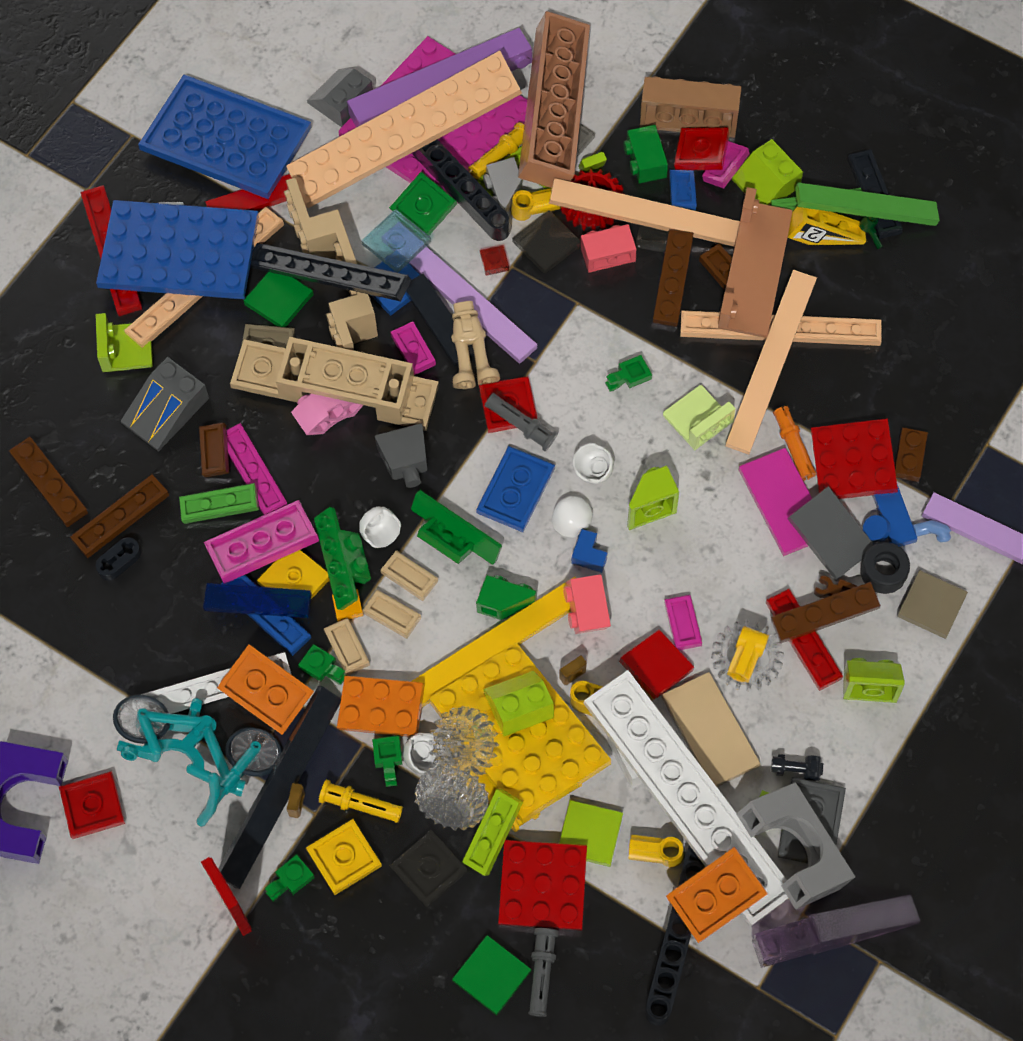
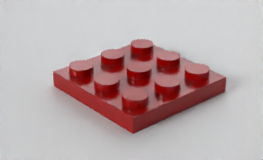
M888 419L811 428L819 493L828 486L838 499L898 492Z
M505 840L498 924L582 930L587 845Z

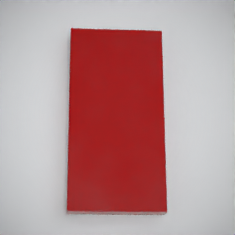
M212 857L201 861V864L240 932L245 936L252 929L246 916Z

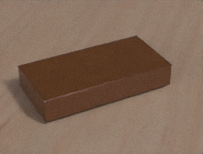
M217 423L199 427L202 476L212 477L228 474L229 461L226 424Z

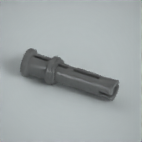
M495 393L485 403L486 408H489L521 430L525 436L524 438L527 440L532 439L542 446V450L545 452L550 448L558 435L556 431L551 432L541 425L540 420L535 418L532 420Z
M535 928V951L531 953L532 961H535L529 1015L546 1017L551 963H554L556 960V955L554 954L555 937H558L559 931Z

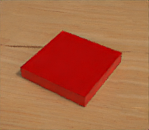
M681 128L674 162L675 170H723L730 134L729 128Z
M528 376L479 385L488 433L516 428L485 407V403L493 393L532 420L534 418L538 419Z
M660 630L628 651L619 660L622 666L631 673L634 679L654 700L693 672L695 668Z
M112 771L59 786L72 840L125 824Z

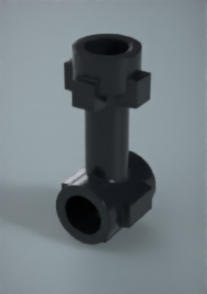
M778 754V757L772 756L771 772L777 773L776 775L783 776L784 771L804 773L805 780L819 781L820 776L823 775L824 763H821V757L814 755L806 756L805 762L785 760V755Z

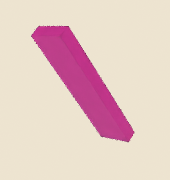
M241 423L228 429V455L245 484L254 483L256 485L258 505L263 515L288 505Z

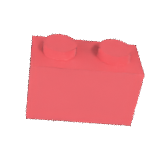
M628 224L623 226L615 225L606 230L590 231L585 235H581V251L588 273L636 262V246Z
M602 575L575 578L567 581L566 587L563 588L566 603H570L571 613H568L570 628H574L575 634L605 630L611 627Z

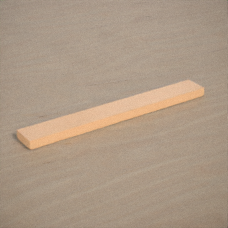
M554 178L549 204L664 231L674 229L693 232V237L733 247L736 244L740 221Z
M267 207L258 213L259 219L254 247L257 243L263 244L284 226L283 220ZM166 293L128 326L124 332L140 347H144L203 296Z
M793 270L728 436L726 447L748 455L750 454L816 283V277Z
M681 312L680 337L764 341L767 339V337L718 329L721 312ZM772 315L769 331L774 321L775 315ZM802 316L793 342L880 346L881 320Z

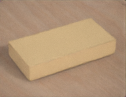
M398 551L394 552L381 569V574L421 601H424L438 583L437 577Z
M379 590L375 591L363 609V614L408 639L421 619L419 613Z
M348 618L324 628V632L342 669L345 670L346 676L370 666V662Z

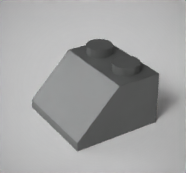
M354 68L339 69L307 100V103L342 127L351 118L348 112L347 101L373 90L372 81Z

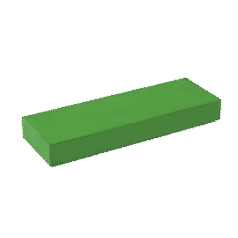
M254 483L179 497L181 520L184 524L259 510L257 487Z

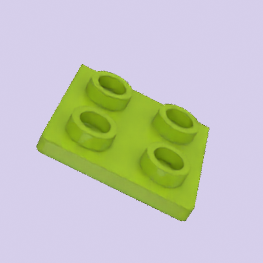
M106 313L96 314L97 357L102 372L152 367L151 340L144 347H140L124 332L131 324L113 325V322L109 323Z

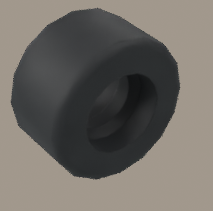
M883 542L875 544L868 549L863 558L860 570L862 580L865 584L871 582L876 593L889 594L896 592L903 586L908 577L910 560L907 553L894 543ZM880 561L888 562L894 566L895 573L893 575H883L876 570L875 565Z

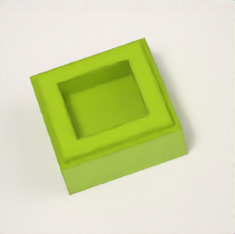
M600 152L582 159L578 167L579 170L586 173L590 168L594 170L603 167L607 159L604 152Z

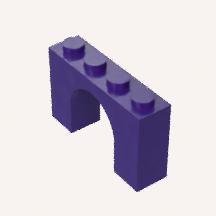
M0 741V857L35 864L40 863L46 842L45 835L40 830L14 826L3 821L1 804L6 793L13 786L22 782L35 781L62 786L68 764V759L64 753Z

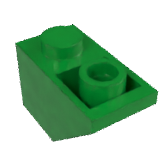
M486 575L476 601L477 613L503 620L517 614L537 601V594L529 585L522 583L516 585L508 582L502 576L496 575L491 577Z

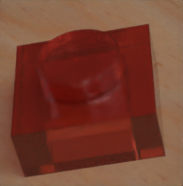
M504 245L480 250V258L485 276L509 271V263Z

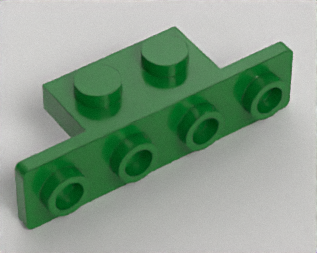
M421 490L416 493L411 510L428 521L419 529L418 538L457 564L462 562L471 552H474L492 565L497 562L502 549V545Z
M329 507L316 516L314 521L336 607L338 610H344L358 600L354 582L365 584L371 580L359 533L340 530L335 508Z

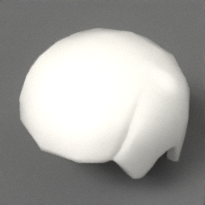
M589 443L581 446L576 451L572 465L575 473L582 480L591 484L605 482L611 476L614 460L606 448L595 443Z
M569 496L560 500L556 505L551 522L559 534L574 538L580 534L581 529H588L593 513L590 505L582 498Z
M378 506L364 514L359 522L360 533L364 540L372 547H386L394 542L400 534L401 523L392 511Z
M417 733L404 746V761L415 773L432 774L443 762V748L440 740L431 733Z

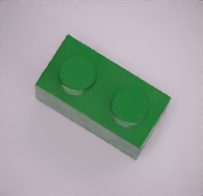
M656 125L627 130V140L623 142L626 155L631 157V173L637 176L638 183L667 178L668 163Z

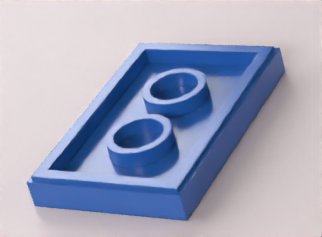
M508 446L476 509V513L524 532L555 470V465Z

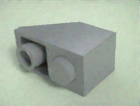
M514 157L486 165V174L483 175L486 189L491 188L493 199L507 213L511 207L513 195L521 189L522 179L518 178L519 170Z

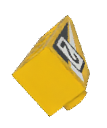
M798 206L792 212L788 238L808 245H864L866 242L865 232L859 227L860 221L831 211L801 208Z

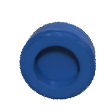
M870 516L863 524V531L873 542H882L890 534V523L882 516Z

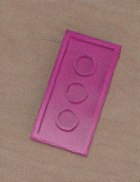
M786 448L739 466V472L783 557L808 547L807 543L787 518L809 502L812 497Z
M299 500L207 540L204 544L225 584L318 542L319 539Z

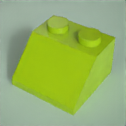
M771 139L752 152L732 177V180L745 194L747 187L757 189L755 199L760 200L759 204L770 206L771 200L784 199L796 191L797 184L801 183L803 171Z
M668 466L661 468L653 467L642 475L629 504L627 521L629 530L677 513L679 490Z
M853 658L846 661L843 676V699L897 703L905 685L901 664L894 663L891 660L867 662L864 658Z
M534 671L483 689L503 736L554 718V703L544 681Z

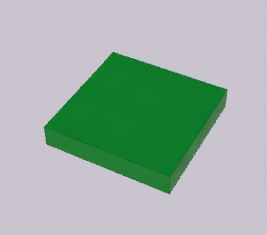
M420 172L389 209L426 240L458 203L424 173Z
M268 272L245 298L244 305L276 326L286 328L314 294L313 290L293 277Z
M487 935L452 981L497 1016L530 974L531 969Z

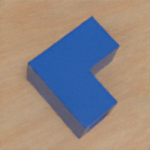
M581 529L571 557V564L600 573L603 572L608 553L594 549L597 533Z

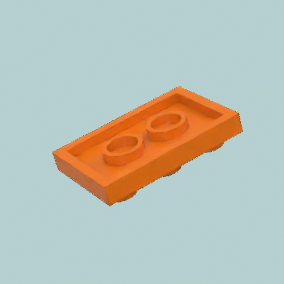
M251 645L246 647L217 687L281 735L284 734L314 692Z
M345 676L337 729L412 737L418 733L425 685L420 682Z
M733 847L670 892L666 897L696 941L700 943L768 895V892L737 848Z

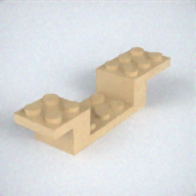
M296 178L286 180L288 190L284 191L287 208L290 218H293L294 229L297 238L300 239L302 253L357 264L338 209L309 218ZM349 290L350 297L328 303L330 313H327L326 317L329 323L330 335L332 340H335L336 347L354 351L353 344L378 337L375 313L368 294Z
M289 337L286 348L244 339L230 382L231 388L293 402H298L301 397L311 393L375 407L377 420L407 427L422 423L423 430L425 431L428 427L439 387L438 381L415 377L413 363Z

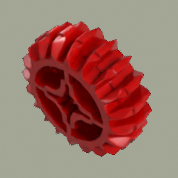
M591 168L588 173L580 170L579 176L574 174L570 181L624 194L623 187L618 185L619 181L617 178L611 179L610 172L603 175L601 169L597 173H593ZM561 207V212L566 215L567 222L573 221L574 227L581 224L583 231L587 227H591L592 231H595L597 226L604 230L605 224L612 226L614 223L613 218Z

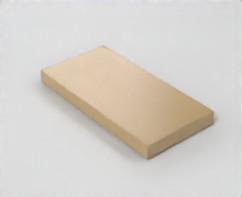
M709 672L662 694L661 698L694 758L716 787L760 767L757 756Z

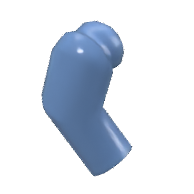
M929 520L913 525L917 537L932 533L937 535L939 542H947L951 539V529L946 524Z

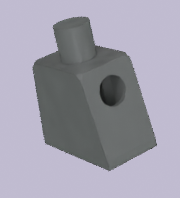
M422 423L375 435L377 450L392 479L404 478L408 488L418 486L421 483L419 473L427 471Z

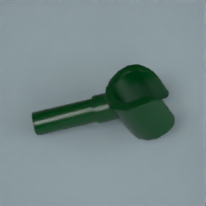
M864 216L859 224L860 229L869 233L877 249L882 248L883 246L874 229L878 223V218Z

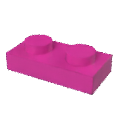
M728 141L723 170H706L702 175L704 182L725 188L750 155L749 149Z
M414 322L391 331V337L404 360L408 363H413L414 375L436 365L433 355Z

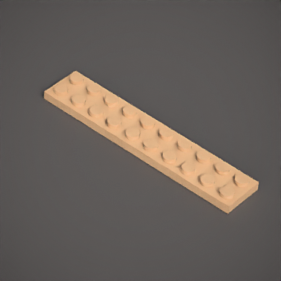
M498 51L286 165L291 177L297 180L305 206L310 208L521 95L522 92L501 51Z

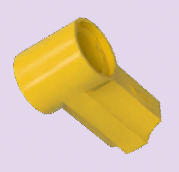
M552 188L535 192L517 191L513 195L511 204V215L513 218L525 221L531 215L560 209V206L549 204ZM518 204H524L527 207H520Z
M743 626L735 647L737 650L732 658L727 675L736 681L749 683L758 658L762 657L769 635Z
M631 835L628 858L629 860L660 863L672 868L679 866L683 861V845L675 837L664 839ZM668 847H674L679 853L677 856L670 858L664 855V851Z

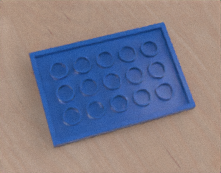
M183 74L138 145L141 151L269 199L286 171V165L290 164L309 133L311 122Z
M114 200L96 281L98 288L245 299L259 219L258 211Z

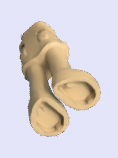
M473 301L453 304L455 313L452 315L454 323L451 338L456 346L459 373L453 377V387L457 389H471L476 386L468 345H473L478 385L498 382L500 374L497 369L490 368L484 341L486 331L482 329L478 318V311L474 310Z

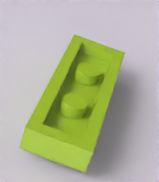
M496 789L462 861L464 864L484 876L490 874L523 801L503 789Z

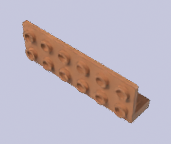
M747 187L718 329L766 338L769 332L792 210L759 204L760 200L755 199L757 189Z

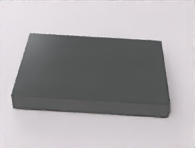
M829 486L787 518L835 580L864 558L868 549L874 546Z
M792 777L791 784L796 782L832 841L837 845L846 788ZM782 829L778 858L808 864V856L802 843L792 833Z

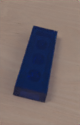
M207 583L203 609L204 611L309 618L312 593L311 590Z

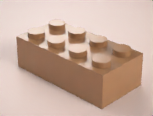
M645 77L640 128L656 125L657 130L681 132V128H729V137L735 138L741 86L713 84L705 81L693 82L683 79L673 80L660 77Z

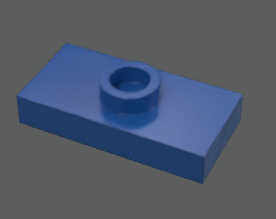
M670 170L671 205L696 211L694 170Z

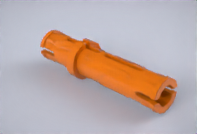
M788 406L776 409L773 415L780 427V436L785 440L802 480L805 481L806 477L807 480L815 477L817 473L812 466L799 435L800 428L798 425H795Z

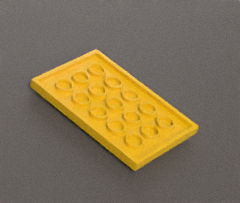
M514 643L429 698L431 706L496 789H503L523 801L517 815L522 823L611 765V758L518 643ZM534 671L544 681L554 703V718L503 736L483 689Z

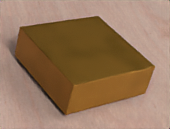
M582 655L559 669V679L564 685L567 686L586 673L587 662Z
M292 783L287 804L289 817L299 818L305 798V791L301 784Z

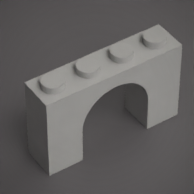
M796 782L751 800L737 813L750 837L770 829L779 828L792 833L804 846L808 856V868L795 873L781 885L796 910L840 890L855 878V875Z

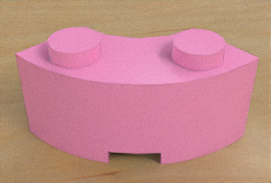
M310 394L301 397L297 402L298 405L291 413L306 435L324 434L339 421L355 416L363 405Z

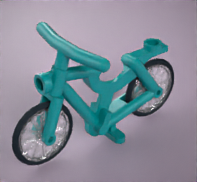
M133 695L123 699L114 709L113 724L122 737L134 743L144 744V746L119 740L116 751H120L121 756L129 761H134L137 757H141L152 762H158L161 754L165 751L174 750L184 753L192 762V764L186 767L187 773L209 783L210 794L206 807L196 820L197 825L200 827L208 823L216 812L218 803L225 795L232 793L236 796H242L246 781L240 780V778L244 774L254 777L270 774L282 752L279 741L268 731L255 727L240 729L233 733L226 743V756L229 763L233 766L230 771L214 734L216 729L215 720L208 715L199 717L203 703L202 700L194 698L188 715L169 714L164 704L151 696ZM168 730L188 732L183 740L161 739ZM203 738H205L219 775L204 769V759L195 748Z

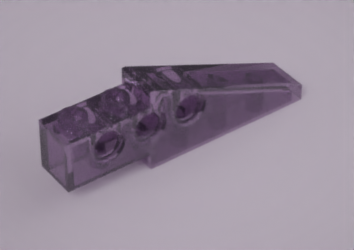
M911 895L812 914L809 918L755 933L752 943L760 967L764 968L813 953L815 955L919 924L920 919Z

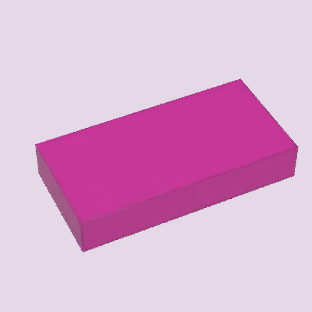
M685 595L665 599L664 604L675 647L678 650L702 646L691 596Z

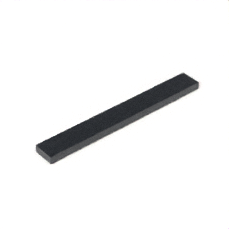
M257 243L253 249L250 268L400 302L412 280L405 274Z
M323 686L316 688L218 868L226 883L236 889L242 887L289 800L292 783H298L341 703V699Z

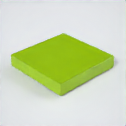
M570 800L559 844L587 845V862L611 867L623 813Z

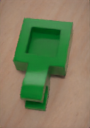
M642 355L619 363V371L607 375L608 381L605 384L610 392L620 388L624 383L630 389L652 380V373Z
M314 644L298 665L299 669L320 682L327 676L341 685L346 676L344 674L345 670L334 665L336 662L335 657Z
M399 736L372 739L375 767L384 768L386 787L397 786L395 766L403 765Z
M295 855L275 871L279 879L271 882L265 888L266 894L272 901L279 898L286 890H289L294 895L315 878L314 874L298 855Z

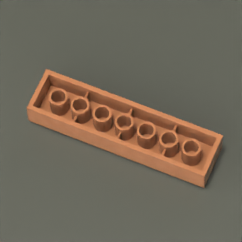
M548 11L544 13L535 33L518 178L552 188L554 178L570 182L575 172L590 25Z

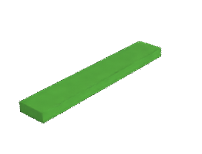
M798 183L795 188L797 205L801 208L937 226L940 221L937 203L934 201Z

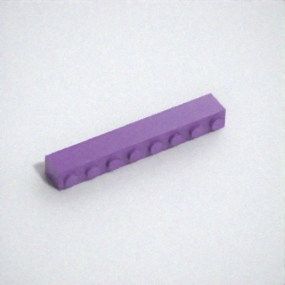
M520 28L514 29L348 100L349 116L357 128L498 51H501L511 71L525 68L528 64L532 63V48Z

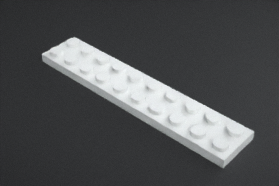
M628 670L584 700L583 704L705 867L733 847H736L768 892V895L741 913L750 927L789 899L781 887L787 879L756 838L750 837L737 813Z

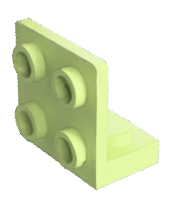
M699 385L665 410L663 417L696 450L734 422L736 408L730 402L721 406L702 385Z

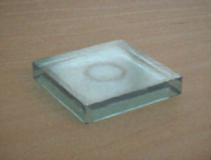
M396 209L362 240V245L396 273H399L431 243L429 235Z

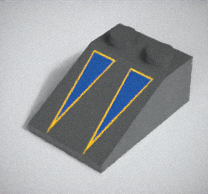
M167 357L150 374L121 419V423L159 452L209 399L206 386Z

